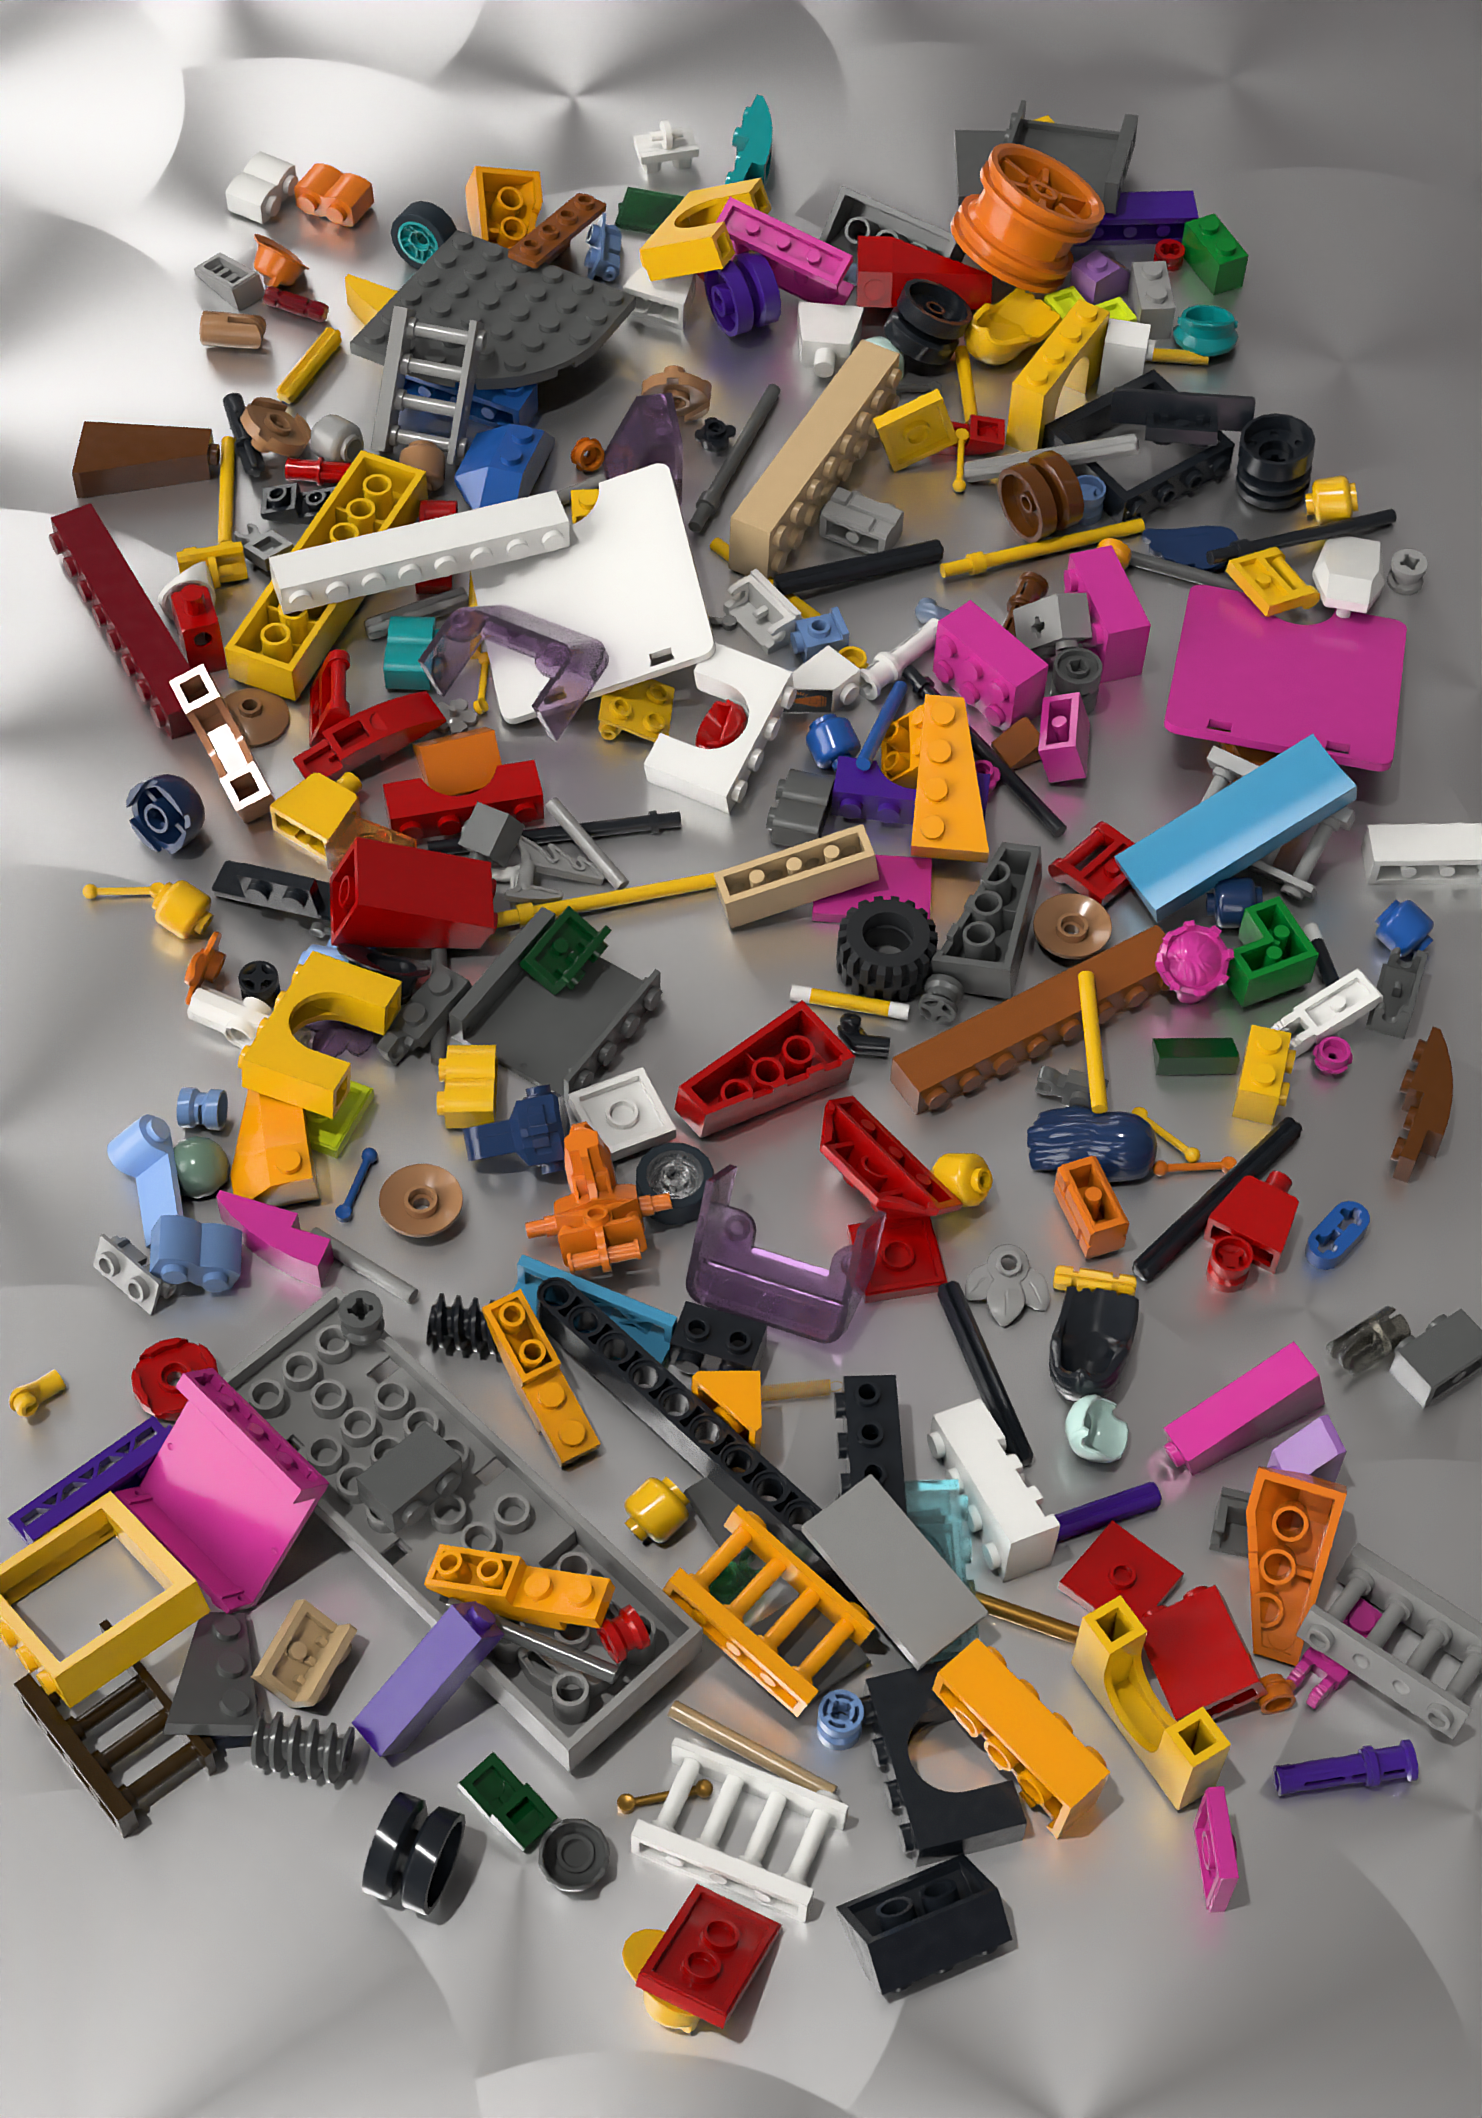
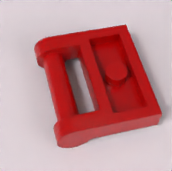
M341 649L330 651L310 688L309 747H313L325 739L322 734L324 730L350 717V704L346 701V671L350 668V655L347 651Z
M1100 821L1091 828L1090 835L1063 859L1057 858L1048 866V872L1056 882H1065L1081 895L1092 898L1104 906L1130 883L1115 862L1114 856L1135 843L1108 823ZM1100 846H1108L1081 871L1076 868Z

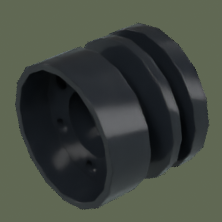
M1278 413L1261 415L1250 420L1243 427L1239 442V461L1235 482L1239 495L1252 505L1272 510L1289 508L1300 503L1305 498V494L1309 492L1316 440L1312 428L1303 420L1294 416Z

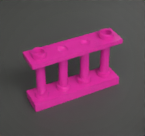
M732 197L728 199L716 223L725 222L735 255L749 250L762 254L770 264L778 287L802 300L812 303L846 305L855 288L854 285L843 280L853 262L852 255Z

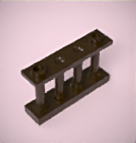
M107 1619L99 1624L102 1633L112 1627ZM140 1661L127 1669L132 1679L75 1719L73 1716H70L66 1720L56 1709L61 1705V1697L56 1692L48 1696L42 1686H39L30 1673L14 1683L21 1704L123 1838L140 1827L134 1810L139 1808L138 1802L195 1760L200 1763L209 1776L217 1771L213 1758V1753L217 1751V1748L209 1735H178L185 1745L129 1786L122 1784L117 1788L108 1777L113 1773V1766L164 1730L171 1709L172 1701ZM145 1693L158 1712L104 1751L96 1750L90 1753L82 1743L87 1739L85 1734L139 1695Z

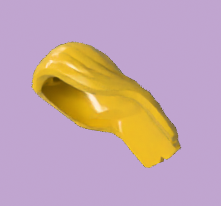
M1016 288L1000 302L995 304L985 303L974 313L965 331L964 340L967 350L976 360L993 366L1003 365L1015 359L1021 351L1044 340L1059 325L1062 318L1057 312L1052 311L1051 307L1041 299H1035L1031 292L1026 293V290Z

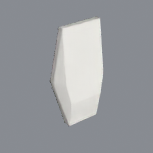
M1345 535L1326 539L1312 577L1320 593L1323 605L1337 608L1336 615L1338 617L1349 618L1351 611L1367 613L1384 590L1385 575L1381 542Z

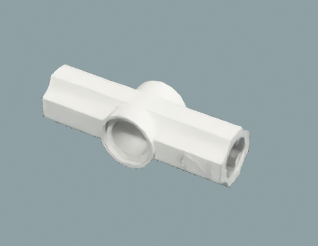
M205 985L202 988L198 987L187 1010L189 1019L224 1033L227 1040L240 1049H243L245 1045L251 1046L256 1038L261 1020L264 1017L269 1018L273 1012L265 1002L257 998L246 997L241 1001ZM302 1027L294 1034V1037L308 1048L311 1031L306 1027Z

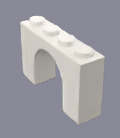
M715 642L716 650L712 657L698 663L694 669L696 686L700 691L724 700L729 699L741 705L749 718L744 732L734 742L716 749L698 748L660 733L644 762L647 782L730 814L735 802L740 803L743 800L748 787L747 779L752 771L756 772L761 766L764 758L763 749L768 739L772 741L776 737L781 723L779 718L784 709H790L793 705L797 689L794 688L792 671Z

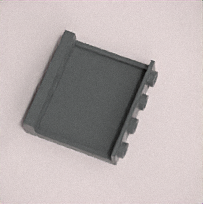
M1021 100L1018 112H1012L1010 125L1009 129H1006L1004 143L1019 144L1036 149L1063 163L1093 188L1100 197L1106 213L1115 214L1135 147L1138 115L1125 114L1120 132L1027 120L1025 119L1026 101Z

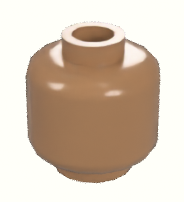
M417 440L411 442L409 446L401 451L399 463L426 471L428 496L443 486L446 458L444 453L437 448L436 444L430 441Z

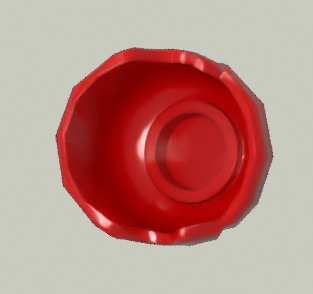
M729 699L725 701L726 703L716 701L705 715L698 729L695 746L703 749H716L734 742L744 732L748 723V716L744 708Z

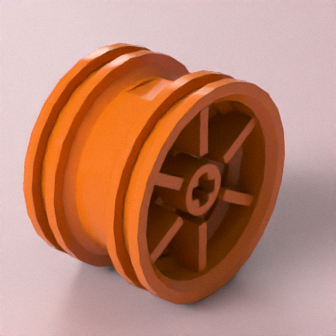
M1013 143L999 144L993 148L988 161L985 162L980 171V179L984 187L981 194H972L964 198L950 223L951 233L961 249L976 264L1000 280L1034 293L1047 294L1056 292L1061 288L1066 276L1072 270L1074 258L1070 250L1073 244L1085 243L1092 238L1096 227L1100 225L1105 215L1104 205L1098 194L1082 177L1053 157L1024 145Z

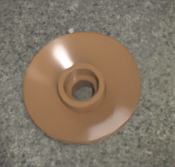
M246 688L235 691L224 698L249 748H259L273 743L288 728L290 720L289 709L279 695L259 688Z
M1066 893L1053 896L1038 907L1034 915L1033 931L1038 942L1050 953L1066 959H1083L1099 953L1107 945L1112 932V923L1105 908L1094 899L1080 894Z
M413 1164L397 1170L384 1182L379 1194V1208L385 1222L395 1231L410 1237H428L443 1232L456 1221L463 1205L462 1190L457 1179L447 1170L432 1164ZM425 1205L428 1207L422 1210L415 1209L417 1206Z

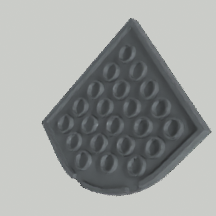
M456 230L351 340L350 352L384 366L394 306L415 310V318H418L419 322L465 331L469 329L470 320L484 323V330L488 332L486 349L484 352H480L475 379L477 389L521 387L557 377L558 370L569 365L575 368L593 356L636 308V296L545 262L538 268H531L508 258L509 249L472 236L469 233ZM416 337L415 340H411L409 354H412L413 358L462 367L466 345ZM412 372L408 375L426 382L448 387H455L456 382L460 383V381Z

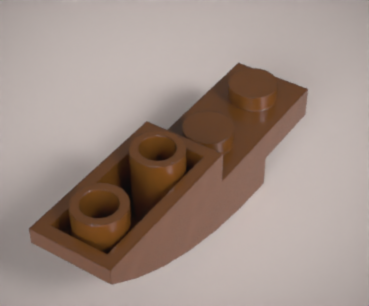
M1432 1027L1427 1041L1419 1039L1411 1062L1418 1064L1415 1071L1407 1069L1399 1092L1406 1094L1401 1110L1408 1112L1402 1128L1409 1130L1407 1139L1398 1137L1390 1160L1397 1162L1392 1178L1406 1183L1409 1182L1420 1152L1436 1158L1450 1117L1453 1098L1452 1066L1442 1031L1436 1027Z

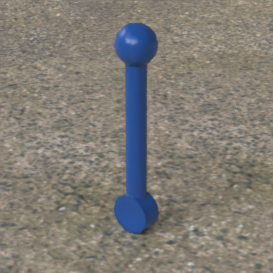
M366 1148L362 1151L361 1157L363 1161L345 1202L335 1210L336 1219L339 1222L345 1223L352 1218L351 1206L370 1164L377 1160L378 1154L373 1148Z

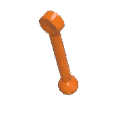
M1230 1156L1224 1157L1221 1162L1167 1164L1163 1160H1158L1154 1163L1152 1170L1157 1176H1164L1167 1172L1221 1170L1226 1174L1237 1164V1161Z

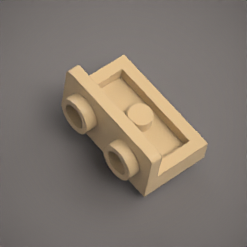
M306 1599L296 1600L251 1677L290 1708L314 1706L327 1694L330 1688L329 1680L336 1667L350 1654L352 1649L351 1641L357 1629L351 1624L337 1625Z

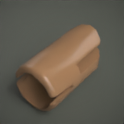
M203 311L200 319V342L202 345L258 349L260 347L267 326L265 319L261 316Z

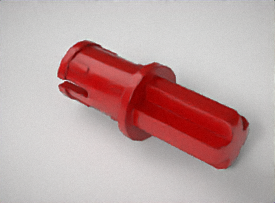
M288 457L285 463V478L287 481L316 482L318 486H323L324 483L338 484L352 463L325 461L323 457H319L318 460Z

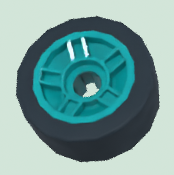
M418 201L411 203L393 221L390 233L397 253L409 265L420 269L437 249L451 237L457 228L451 217L442 208L430 202Z

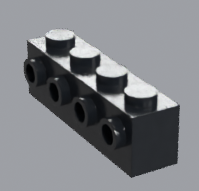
M896 1375L843 1376L842 1391L834 1393L835 1419H843L844 1431L843 1433H837L838 1459L846 1460V1473H840L839 1475L840 1496L872 1474L907 1515Z

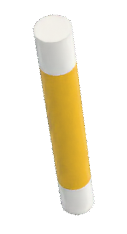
M793 984L790 993V1000L798 1002L803 1000L805 1003L908 1020L909 1004Z

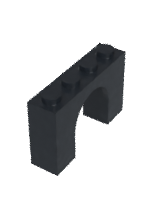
M953 1658L926 1664L918 1671L913 1667L865 1679L863 1697H859L864 1707L863 1723L864 1725H872L876 1738L871 1740L875 1763L877 1767H885L889 1780L884 1782V1790L889 1808L891 1810L898 1809L902 1825L897 1826L899 1841L904 1853L911 1852L915 1867L948 1860L961 1854L967 1855L1022 1841L1027 1826L1013 1780L965 1792H948L937 1789L925 1782L911 1764L908 1747L921 1731L939 1723L956 1720L955 1716L932 1690L937 1673Z

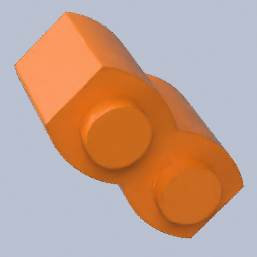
M323 163L314 164L294 187L296 206L303 212L319 217L326 216L333 223L346 227L354 226L374 203L372 183L356 174H343L338 169Z

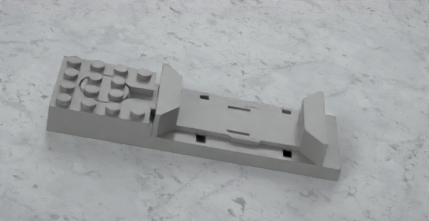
M336 1286L222 1378L294 1448L297 1447L299 1449L298 1452L330 1483L313 1511L430 1625L431 1629L444 1615L446 1604L450 1599L427 1589L424 1585L440 1544L521 1556L527 1566L611 1579L615 1586V1591L605 1618L613 1619L618 1616L620 1609L631 1605L642 1619L651 1641L649 1647L643 1650H631L628 1652L627 1658L617 1664L608 1655L594 1627L567 1623L565 1631L516 1621L499 1615L496 1616L619 1666L620 1671L614 1684L505 1639H501L471 1673V1676L557 1761L571 1772L702 1652L703 1628L385 1330L381 1337L372 1344L364 1346L350 1343L343 1336L338 1313L339 1304L346 1294ZM390 1358L400 1368L379 1384L370 1374ZM426 1422L461 1456L463 1478L458 1488L451 1495L445 1498L440 1496L428 1506L426 1513L417 1523L412 1526L405 1525L394 1534L359 1499L356 1478ZM497 1458L506 1469L486 1486L476 1475ZM396 1544L406 1555L392 1566L382 1555Z

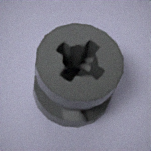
M944 974L931 975L925 984L924 990L926 994L920 997L918 1010L923 1017L939 1024L951 1023L956 1018L958 1012L956 1004L962 1001L965 989L957 979Z
M365 1290L351 1292L342 1299L339 1304L338 1313L343 1336L355 1345L365 1346L377 1341L383 1334L385 1327L383 1307L380 1299L374 1293Z

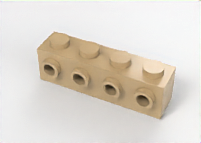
M863 824L713 873L719 898L731 929L879 880L876 856Z

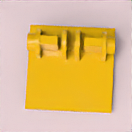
M649 679L602 695L598 717L600 721L598 730L601 736L606 740H613L624 730L654 743L660 733L669 736L675 688L657 680Z

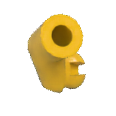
M54 1369L34 1382L15 1388L10 1394V1408L16 1411L19 1416H31L37 1411L39 1404L66 1388V1385L59 1373Z

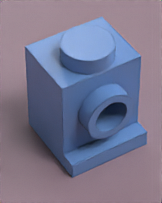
M834 607L831 608V613L795 621V632H791L790 640L794 653H800L805 663L828 645L837 652L849 646L850 633L839 608Z

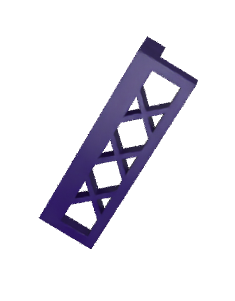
M153 1415L8 1517L9 1524L28 1546L109 1491L114 1494L116 1491L138 1487L173 1427L168 1425L164 1428ZM151 1433H154V1434H155V1435H154L153 1437H151L149 1440H147V1441L144 1442L142 1445H140L139 1447H137V1444H138L141 1440H143L144 1438H146V1437H147L148 1435H150ZM110 1462H116L115 1464H113L101 1473L102 1468L105 1467L107 1464H109ZM73 1488H79L74 1493L65 1498L66 1493L71 1491ZM37 1514H43L37 1519H35L33 1522L25 1526L24 1523L30 1520L32 1517H34Z

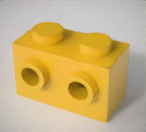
M1251 1025L1232 1117L1272 1125L1277 1105L1285 1107L1290 1083L1283 1082L1284 1073H1292L1296 1050L1289 1049L1292 1033Z

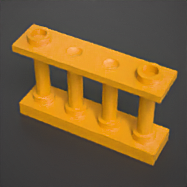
M737 1505L724 1524V1527L732 1535L696 1574H687L680 1567L668 1580L662 1591L703 1628V1633L798 1718L819 1692L813 1686L812 1678L848 1637L860 1647L876 1626L869 1621V1615L860 1605L848 1602L767 1530L765 1522L752 1511L746 1512L740 1505ZM747 1546L766 1565L730 1605H722L709 1593L708 1587L743 1548ZM779 1577H782L800 1593V1596L764 1636H757L743 1624V1617ZM815 1607L835 1625L798 1667L790 1666L778 1655L777 1648Z

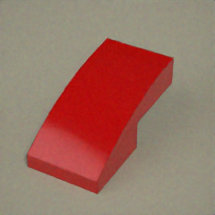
M971 414L968 424L951 421L955 432L959 428H964L969 432V437L964 447V456L1003 450L1005 445L1004 419ZM958 443L935 454L957 456Z

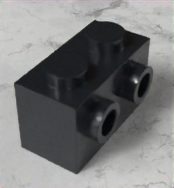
M686 1301L670 1341L669 1364L688 1374H695L697 1371H757L767 1345L768 1324Z

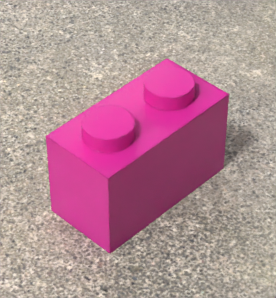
M1080 692L1043 697L1038 752L1049 783L1086 778L1090 721Z

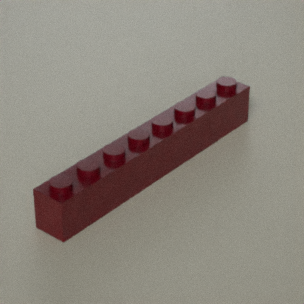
M89 503L51 517L53 533L49 534V540L56 555L62 554L64 556L63 563L70 579L77 578V587L85 603L91 602L93 605L91 610L97 625L100 628L106 627V636L113 652L120 651L122 654L121 662L127 676H135L137 680L135 684L140 698L144 703L147 701L151 703V713L158 728L165 727L172 740L195 731L169 681L192 669L93 505Z

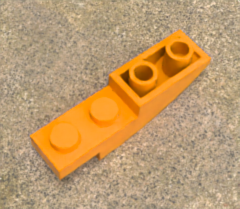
M519 1289L482 1307L489 1331L511 1381L538 1434H543L559 1466L563 1467L599 1449L601 1443L560 1370L561 1362L522 1290Z
M443 1544L439 1545L424 1582L427 1589L447 1598L452 1597L462 1602L476 1601L487 1607L495 1615L565 1631L567 1623L601 1628L615 1591V1586L610 1578L527 1566L521 1556Z

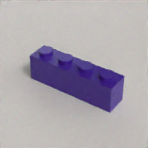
M1193 190L1121 192L1116 213L1105 212L1103 220L1096 227L1092 238L1085 243L1073 244V246L1157 244L1163 239H1174L1182 243L1185 222L1199 218Z

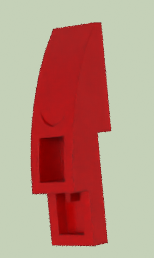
M427 691L404 695L358 712L324 730L322 734L325 739L294 757L293 761L304 779L313 773H321L329 779L336 781L345 772H351L379 755L382 761L447 721Z

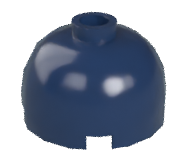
M162 774L149 777L134 786L126 800L127 808L132 806L134 818L129 820L132 829L145 845L156 852L162 851V848L170 851L168 854L181 850L199 835L205 820V808L200 795L193 785L176 775Z

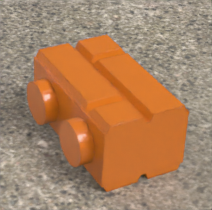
M1089 1156L1058 1167L1053 1192L1076 1239L1080 1240L1079 1245L1085 1257L1090 1259L1124 1247L1126 1241L1125 1234L1128 1232L1130 1223L1097 1157Z

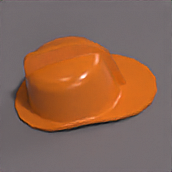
M254 234V239L258 243L254 259V269L263 276V283L266 286L277 287L279 284L292 286L305 269L309 270L295 254L265 236Z

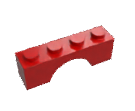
M535 760L497 765L493 778L485 787L474 793L462 796L439 793L431 789L421 778L383 784L385 809L393 843L413 842L424 838L461 833L462 827L470 818L477 801L505 812L521 823L544 819L543 791Z

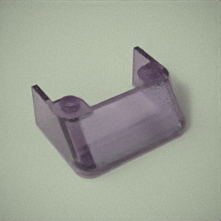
M497 604L463 607L452 612L418 660L437 694L444 697L483 639L534 658L535 665L540 674L550 679L532 704V708L549 738L557 742L607 668L609 655L603 643L598 639L511 606Z
M729 1164L707 1179L686 1276V1289L689 1296L701 1305L765 1323L769 1327L819 1343L828 1344L838 1340L847 1331L873 1274L887 1212L878 1210L862 1223L857 1229L854 1245H847L839 1249L832 1258L830 1270L754 1247L756 1237L755 1221L746 1211L729 1206L737 1166Z

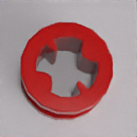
M1174 239L1159 241L1155 247L1153 261H1166L1168 272L1179 270L1183 265L1184 245Z

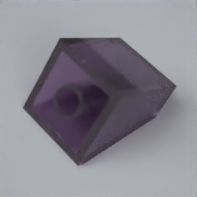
M672 393L636 396L604 452L605 458L602 465L605 478L609 480L656 463L665 464L670 469L679 504L682 505L683 442Z

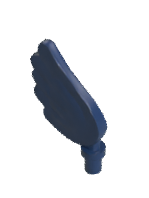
M1198 526L1178 529L1148 528L1142 534L1143 541L1149 544V553L1151 555L1209 572H1214L1227 566L1228 561L1209 565L1206 559L1207 551L1227 547L1231 542L1239 540L1233 530L1222 526Z

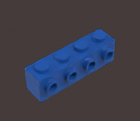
M406 375L404 389L407 390V394L456 403L459 382H456L455 387H448ZM537 383L514 388L479 390L477 389V384H475L469 420L493 428L510 423L527 426L538 410Z

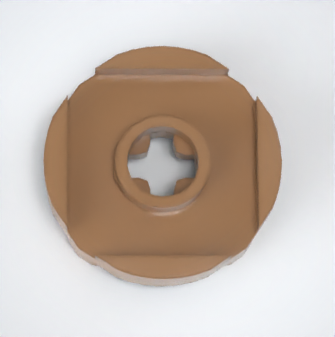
M667 366L664 372L654 374L642 382V407L649 415L663 421H672L673 416H684V422L694 421L708 413L712 385L707 380L685 373L684 368L680 366Z
M266 397L253 399L240 417L244 429L252 437V446L262 453L272 451L293 459H299L311 439V429L304 418L298 413L293 418L285 412L288 406L280 401Z

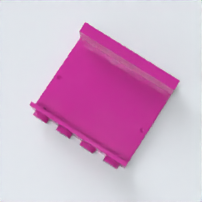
M213 1368L186 1372L182 1374L176 1388L188 1399V1402L138 1487L116 1491L114 1495L191 1574L200 1588L211 1598L212 1603L226 1614H230L257 1605L330 1483Z

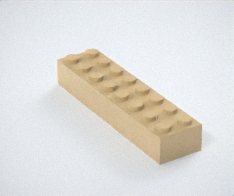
M863 339L860 341L731 516L729 569L746 576L750 575L752 570L757 569L767 579L770 576L772 577L775 572L780 573L787 561V555L792 549L796 550L800 546L805 530L808 526L813 527L815 525L820 509L831 500V496L836 491L840 481L845 482L848 479L853 463L856 459L863 458L871 438L878 436L873 419L898 407L899 396L896 395V389L902 376V370L898 369L899 353Z

